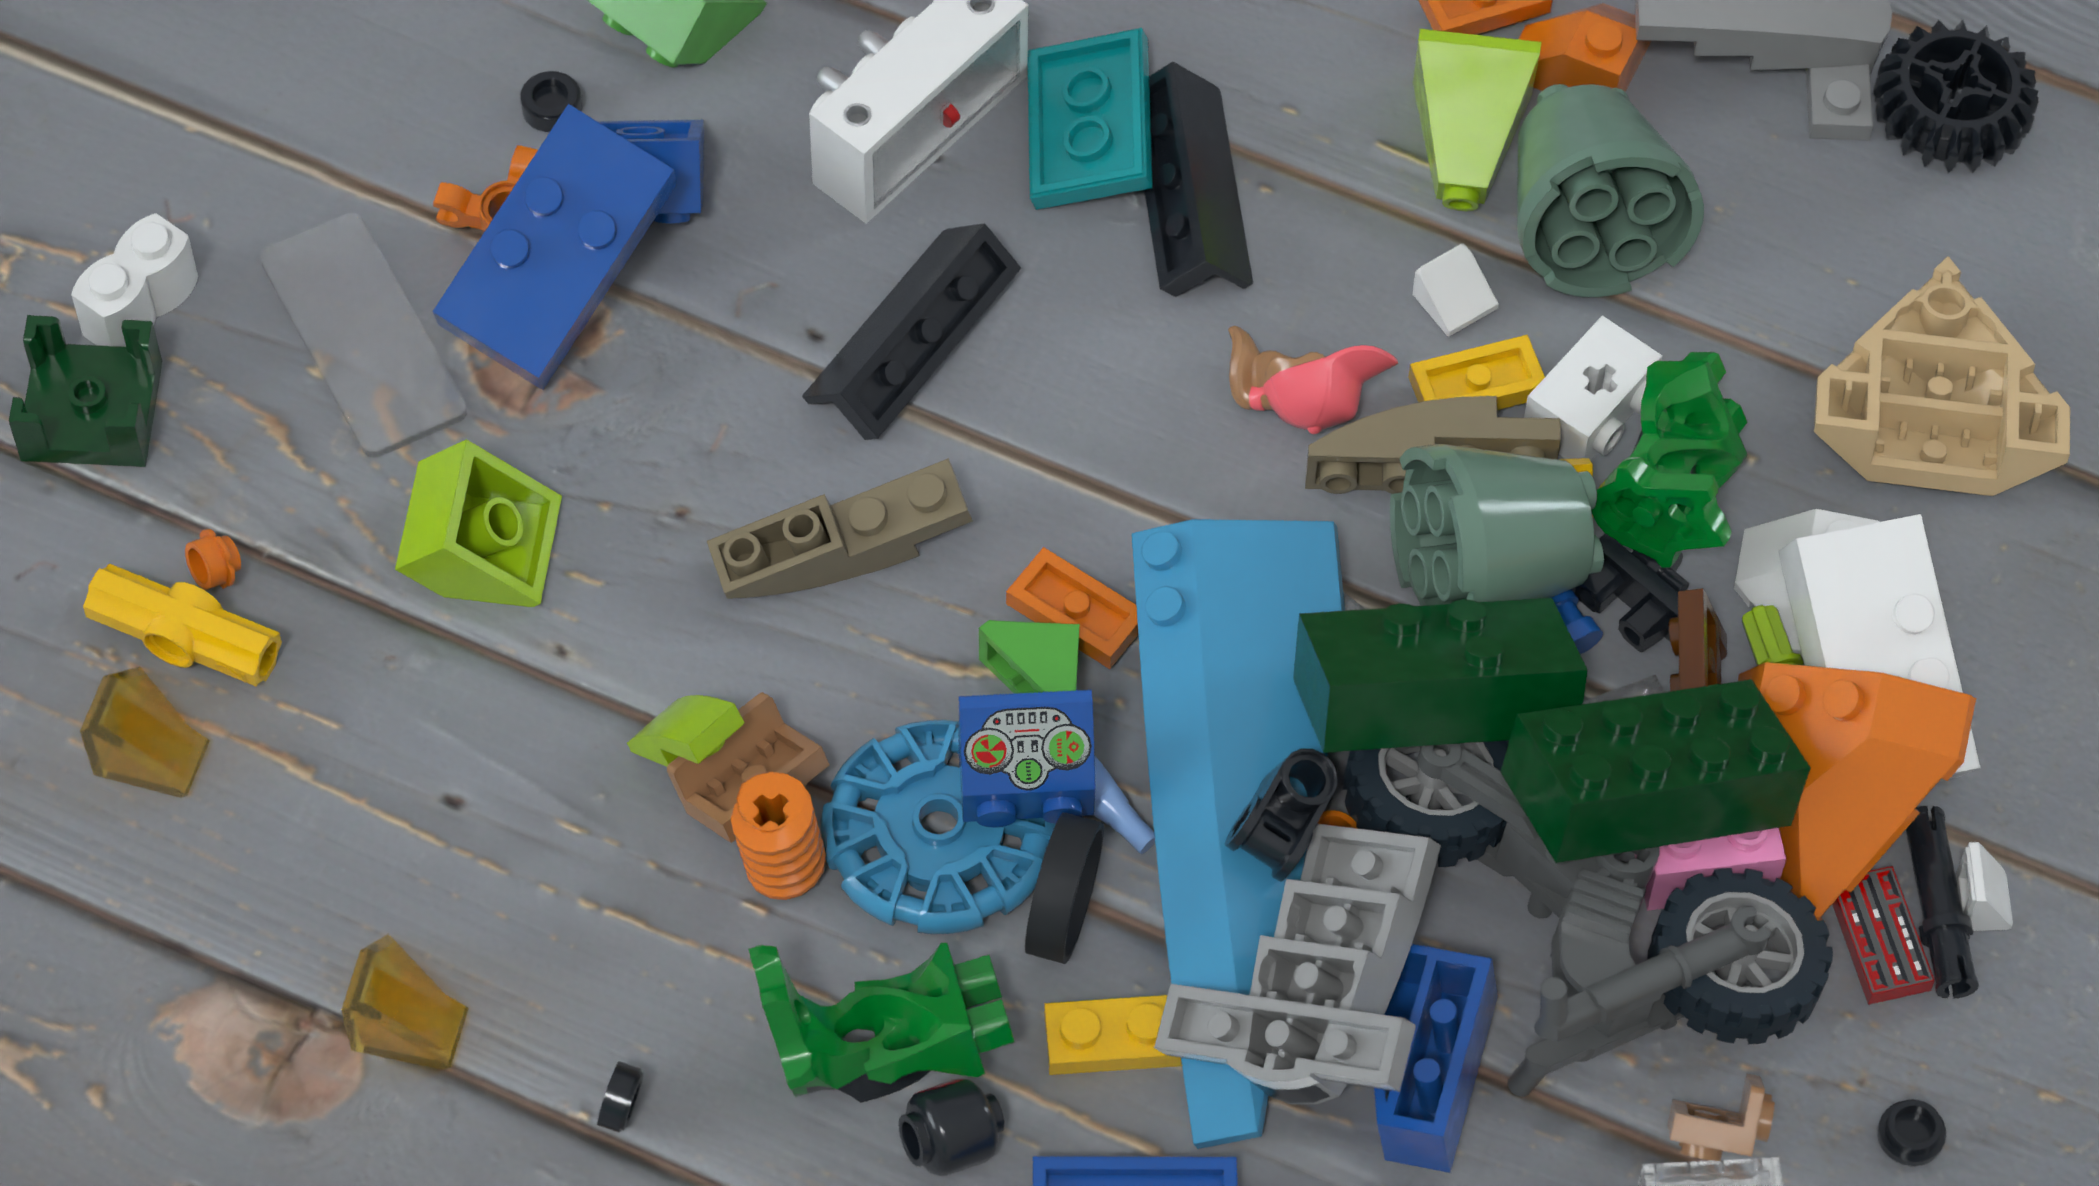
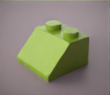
M467 439L418 461L395 570L444 598L535 607L541 604L562 496Z

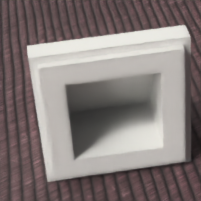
M1464 243L1424 264L1415 272L1412 295L1448 337L1498 309V301L1472 252Z
M1969 842L1968 846L1965 847L1956 872L1963 913L1970 917L1973 931L2009 930L2012 928L2013 920L2005 870L1979 842Z

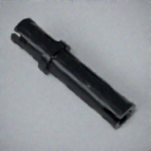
M1933 806L1931 809L1932 820H1929L1928 807H1916L1920 813L1906 828V834L1923 915L1922 926H1919L1920 939L1923 945L1929 947L1937 995L1942 998H1948L1950 995L1948 986L1951 985L1953 999L1966 997L1973 994L1979 987L1969 946L1970 935H1973V927L1970 917L1963 913L1946 831L1945 813L1942 808Z

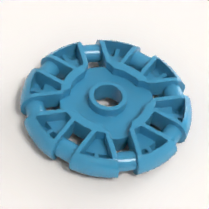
M926 720L905 724L895 728V735L880 742L872 738L857 749L846 760L833 779L830 786L834 794L831 802L823 805L820 822L821 837L828 866L833 870L838 869L844 879L841 888L855 904L876 919L891 926H894L896 920L917 925L918 933L953 934L983 927L984 918L998 911L1007 915L1031 895L1036 887L1042 861L1056 824L1046 822L1043 818L1016 819L1014 823L1004 827H985L978 824L977 821L963 822L960 768L947 766L948 760L951 759L953 753L959 754V721ZM904 758L913 763L896 772L892 765ZM867 798L877 800L875 812L858 808V801H865ZM942 811L952 815L957 824L947 833L934 834L925 830L921 825V821L929 813ZM1004 834L1019 837L1022 842L1020 850L1003 846ZM876 846L881 858L865 865L861 858L864 851ZM982 874L988 887L971 895L964 882ZM907 881L914 889L927 892L924 900L903 895Z

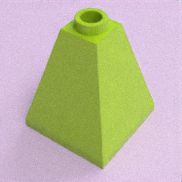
M1428 29L1419 30L1413 87L1436 199H1442V204L1446 208L1457 211H1473L1479 207V204H1485L1532 97L1541 42Z

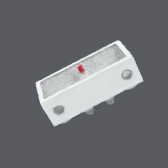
M934 0L916 18L912 16L904 20L890 41L875 31L866 30L862 32L858 38V45L866 56L858 62L849 78L836 68L828 66L822 68L817 75L819 85L826 92L816 100L809 113L813 185L865 224L874 218L1027 77L1028 4L1023 0Z

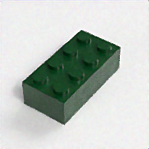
M1750 679L1517 714L1501 774L1555 863L1791 826L1811 767L1753 680Z

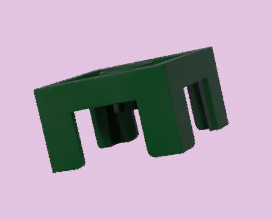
M27 315L23 344L31 370L25 404L20 397H13L9 416L10 428L21 461L146 467L163 362L152 321H122L121 329L126 347L66 344L60 320L57 317Z

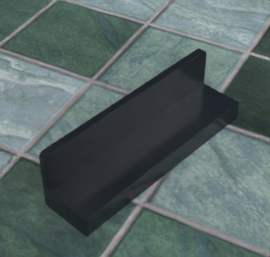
M1172 61L1149 76L1152 188L1144 189L1159 287L1161 290L1177 297L1216 274L1245 289L1253 284L1221 92L1216 85Z
M985 223L945 229L804 392L802 397L808 404L833 402L864 440L878 439L1020 271L1021 267Z

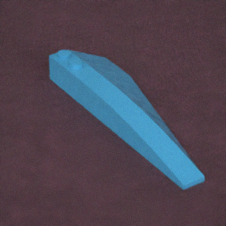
M1191 519L1132 533L1147 759L1171 984L1250 995L1260 935L1274 937L1286 879L1299 881L1301 879L1308 848L1287 878L1279 882L1272 877V868L1241 848L1232 851L1225 846V841L1235 822L1250 803L1262 780L1270 771L1292 752L1299 749H1314L1323 753L1294 683L1293 673L1299 613L1345 611L1338 528L1334 521ZM1289 776L1293 789L1298 794L1307 797L1303 784L1298 779ZM1181 1058L1193 1144L1197 1149L1262 1137L1269 1095L1229 1065Z

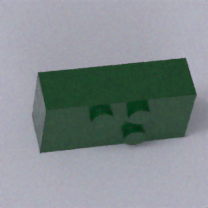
M1552 598L1490 602L1457 600L1451 604L1413 606L1409 604H1393L1387 608L1299 613L1293 679L1322 751L1327 753L1510 740L1517 714L1583 704L1588 669Z

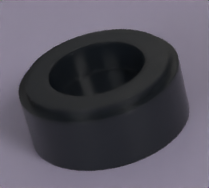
M557 71L541 72L531 77L522 87L520 94L522 114L526 122L534 129L550 132L568 104L582 111L580 88L577 82L565 73Z
M618 1061L600 1108L597 1120L598 1126L619 1133L621 1130L624 1131L626 1129L644 1076L641 1068Z

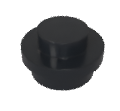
M1910 1099L1897 1102L1886 1109L1880 1119L1877 1136L1881 1148L1891 1159L1907 1166H1921L1933 1161L1942 1151L1946 1141V1127L1943 1119L1934 1107L1924 1101Z

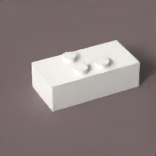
M1921 514L1796 538L1778 551L1804 666L1881 672L1963 693ZM1971 728L1964 763L1950 779L1961 777L1980 768Z

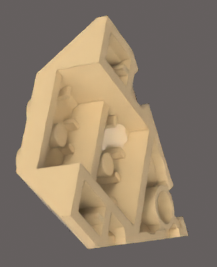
M1949 256L1934 268L1933 276L1918 291L1912 289L1855 342L1853 351L1837 366L1831 364L1818 376L1815 396L1814 433L1867 481L1994 496L2068 463L2070 456V406L2058 391L2049 393L2033 373L2036 364L1983 298L1974 299L1959 281L1961 271Z

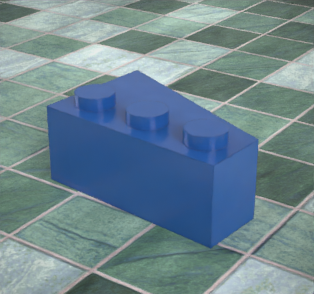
M1416 944L1411 945L1398 983L1384 1014L1405 1018L1416 1025L1400 1092L1374 1088L1377 1126L1386 1161L1451 1172L1498 999L1492 958Z

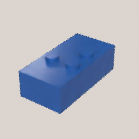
M568 104L432 311L438 325L536 387L544 390L676 187L674 169Z

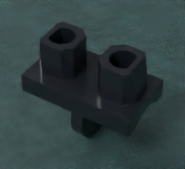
M1607 534L1602 535L1599 540L1604 554L1603 568L1599 573L1589 574L1586 581L1575 588L1578 600L1592 612L1601 613L1617 597L1623 601L1631 610L1619 620L1618 630L1623 638L1639 652H1644L1664 637L1670 641L1669 620L1672 617H1678V591H1685L1689 587V582L1676 572L1682 562L1683 553H1680L1671 568L1660 567L1655 559L1635 550L1631 553L1616 539Z

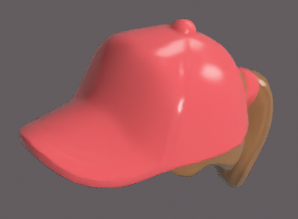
M1231 326L1228 329L1233 344L1229 381L1235 402L1241 408L1247 410H1274L1276 415L1291 426L1308 430L1310 434H1318L1323 429L1352 420L1358 411L1363 384L1398 364L1397 358L1375 346L1367 345L1348 347L1327 357L1318 352H1310L1295 358L1272 350L1260 353L1252 337L1245 330L1238 326Z

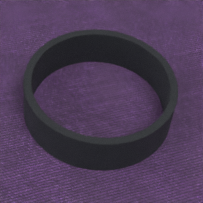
M1065 812L1060 815L1042 861L1031 903L1025 936L1026 954L1066 964L1069 961L1085 920L1098 871L1104 837V824L1102 822Z

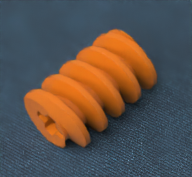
M768 772L753 776L741 784L736 798L737 802L734 805L731 816L733 833L736 837L748 881L758 893L770 899L788 900L802 896L816 885L824 873L826 863L825 848L810 793L801 781L788 774Z

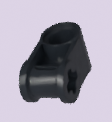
M1302 748L1292 752L1262 780L1252 800L1232 827L1225 841V846L1232 851L1238 848L1243 849L1272 868L1273 878L1279 882L1284 881L1308 848L1313 837V830L1335 793L1338 779L1337 771L1332 761L1323 753L1314 749ZM1289 776L1298 779L1303 784L1307 797L1298 794L1293 789Z

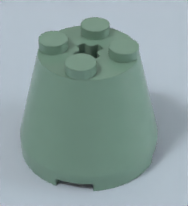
M1556 84L1544 89L1537 97V105L1524 119L1518 134L1517 234L1524 257L1530 266L1543 276L1547 286L1554 290L1573 296L1604 297L1632 291L1631 281L1653 272L1666 262L1673 267L1678 264L1695 243L1704 218L1703 198L1689 166L1630 102L1627 93L1622 89L1594 84L1573 87Z
M1446 444L1411 447L1400 457L1402 469L1406 470L1403 491L1401 493H1393L1390 497L1392 549L1401 588L1412 587L1420 606L1451 604L1457 600L1490 602L1552 598L1582 585L1589 574L1601 572L1604 554L1599 538L1594 535L1591 509L1596 505L1597 490L1590 472H1577L1565 460Z

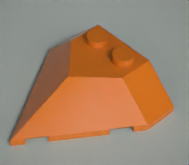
M1765 662L1739 674L1738 681L1753 680L1811 767L1792 825L1779 828L1786 857L1780 879L1793 886L1791 893L1799 899L1805 896L1816 908L1813 915L1817 921L1823 920L1821 916L1844 890L1853 891L1920 813L1916 807L1940 779L1948 781L1964 763L1976 703L1975 697L1881 672Z

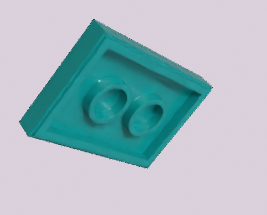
M1143 28L1028 50L1030 200L1036 210L1152 188L1148 38Z

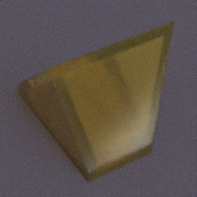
M141 667L103 676L80 729L93 775L179 798L188 795L210 742L209 739L189 727Z
M389 934L360 950L341 1009L351 1051L442 1070L451 1068L469 1010L468 1007L446 995Z

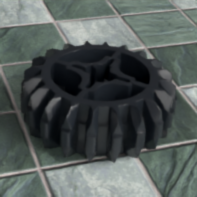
M1940 20L1931 28L1930 33L1916 26L1909 35V39L1898 38L1897 42L1892 46L1891 53L1886 54L1885 59H1882L1878 71L1879 78L1876 79L1873 89L1874 101L1877 103L1875 109L1877 121L1886 123V140L1902 139L1901 148L1903 156L1918 151L1922 154L1924 167L1931 163L1933 159L1944 161L1948 173L1956 167L1957 162H1963L1972 173L1980 166L1982 160L1996 166L1998 161L2003 158L2004 153L2014 154L2015 150L2020 146L2022 138H2025L2026 134L2030 133L2035 119L2033 114H2035L2039 102L2038 90L2034 89L2036 85L2035 71L2025 68L2027 64L2025 52L2009 53V36L1994 41L1989 38L1990 34L1987 25L1978 33L1967 31L1964 20L1956 26L1955 30H1948Z

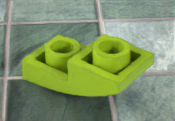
M703 695L684 696L671 703L631 738L627 745L632 753L666 767L679 756L699 764L706 757L718 752L723 747L725 740L745 723L735 703Z

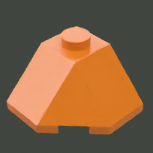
M1605 3L1527 24L1518 40L1541 42L1540 57L1533 87L1540 91L1556 84H1563L1568 87L1594 84L1619 88L1626 92L1651 43V40H1636V17L1634 14Z

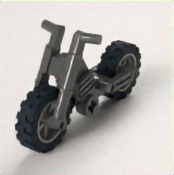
M1506 740L1349 752L1342 789L1347 790L1344 803L1349 816L1356 815L1358 819L1357 829L1428 837L1441 845L1437 858L1439 867L1456 866L1458 859L1465 857L1469 862L1477 859L1504 877L1514 876L1531 892L1527 904L1531 915L1544 919L1553 912L1559 917V923L1551 941L1552 977L1545 979L1541 983L1540 1017L1534 1025L1537 1035L1545 1039L1526 1049L1524 1060L1509 1077L1508 1088L1514 1095L1525 1097L1534 1090L1545 1075L1575 1061H1588L1659 1028L1667 1030L1674 1027L1677 1020L1683 1017L1688 1019L1686 1025L1700 1034L1707 1030L1717 1034L1716 1040L1734 1044L1736 1038L1747 1039L1748 1045L1766 1043L1768 1036L1776 1034L1778 1039L1783 1038L1794 1031L1797 1021L1803 1024L1812 1014L1829 976L1828 971L1832 964L1833 949L1826 946L1830 935L1824 920L1817 921L1813 915L1816 910L1815 906L1805 896L1799 899L1791 893L1793 886L1779 878L1772 882L1762 878L1763 872L1752 869H1745L1744 874L1732 873V868L1714 869L1712 876L1704 878L1702 873L1692 876L1686 881L1682 891L1676 888L1668 897L1653 931L1647 960L1636 965L1629 951V934L1643 902L1646 885L1650 881L1660 854L1659 847L1631 851L1637 855V858L1630 859L1628 863L1615 859V855H1621L1622 853L1555 863L1501 774L1508 748ZM1419 752L1417 762L1405 755ZM1386 766H1390L1409 778L1391 782L1386 774ZM1453 793L1464 794L1473 801L1463 806ZM1716 925H1725L1716 930L1710 929V927ZM1768 941L1775 945L1778 952L1764 950ZM1761 968L1786 971V975L1780 981L1772 983Z

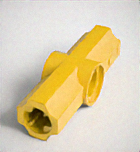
M110 563L103 569L99 568L88 585V593L83 605L86 618L142 640L144 646L152 654L171 665L188 668L194 662H197L255 687L262 681L266 682L276 665L278 652L282 645L280 632L223 610L221 604L212 595L195 585L186 582H176L169 588Z

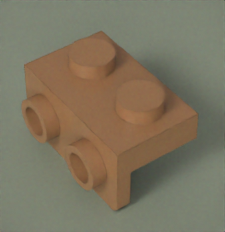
M764 692L756 695L738 710L745 724L725 740L723 747L718 752L706 757L699 764L679 756L667 766V773L686 813L730 843L736 840L733 833L731 816L734 805L737 802L736 798L741 784L755 775L777 772L794 777L801 781L805 787L809 781L830 765L822 747L785 724L773 698Z
M1746 1074L1739 1112L1672 1099L1667 1124L1670 1140L1679 1142V1146H1681L1680 1153L1699 1159L1721 1161L1723 1151L1752 1157L1755 1140L1768 1141L1775 1102L1772 1101L1771 1094L1764 1093L1765 1087L1761 1077L1752 1074Z

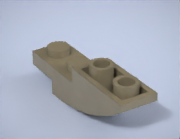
M1496 396L1455 397L1395 407L1363 417L1330 432L1308 445L1305 489H1322L1333 494L1348 493L1352 490L1386 491L1390 494L1401 493L1403 491L1406 470L1402 469L1400 457L1411 447L1432 444H1446L1557 459L1561 442L1560 418L1497 417Z
M945 459L830 505L825 494L707 540V544L727 599L750 598L821 587L894 566L920 556L916 547L917 543L973 522L955 471L949 459Z

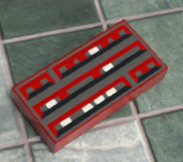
M1893 866L1869 871L1852 892L1844 890L1832 904L1868 1005L1931 991L1935 980Z

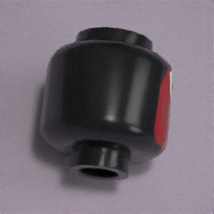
M955 1079L915 1093L907 1103L906 1114L899 1118V1134L905 1153L915 1166H923L934 1175L947 1176L990 1160L997 1148L998 1133L1004 1130V1115L998 1100L993 1094H984L981 1088L969 1079Z

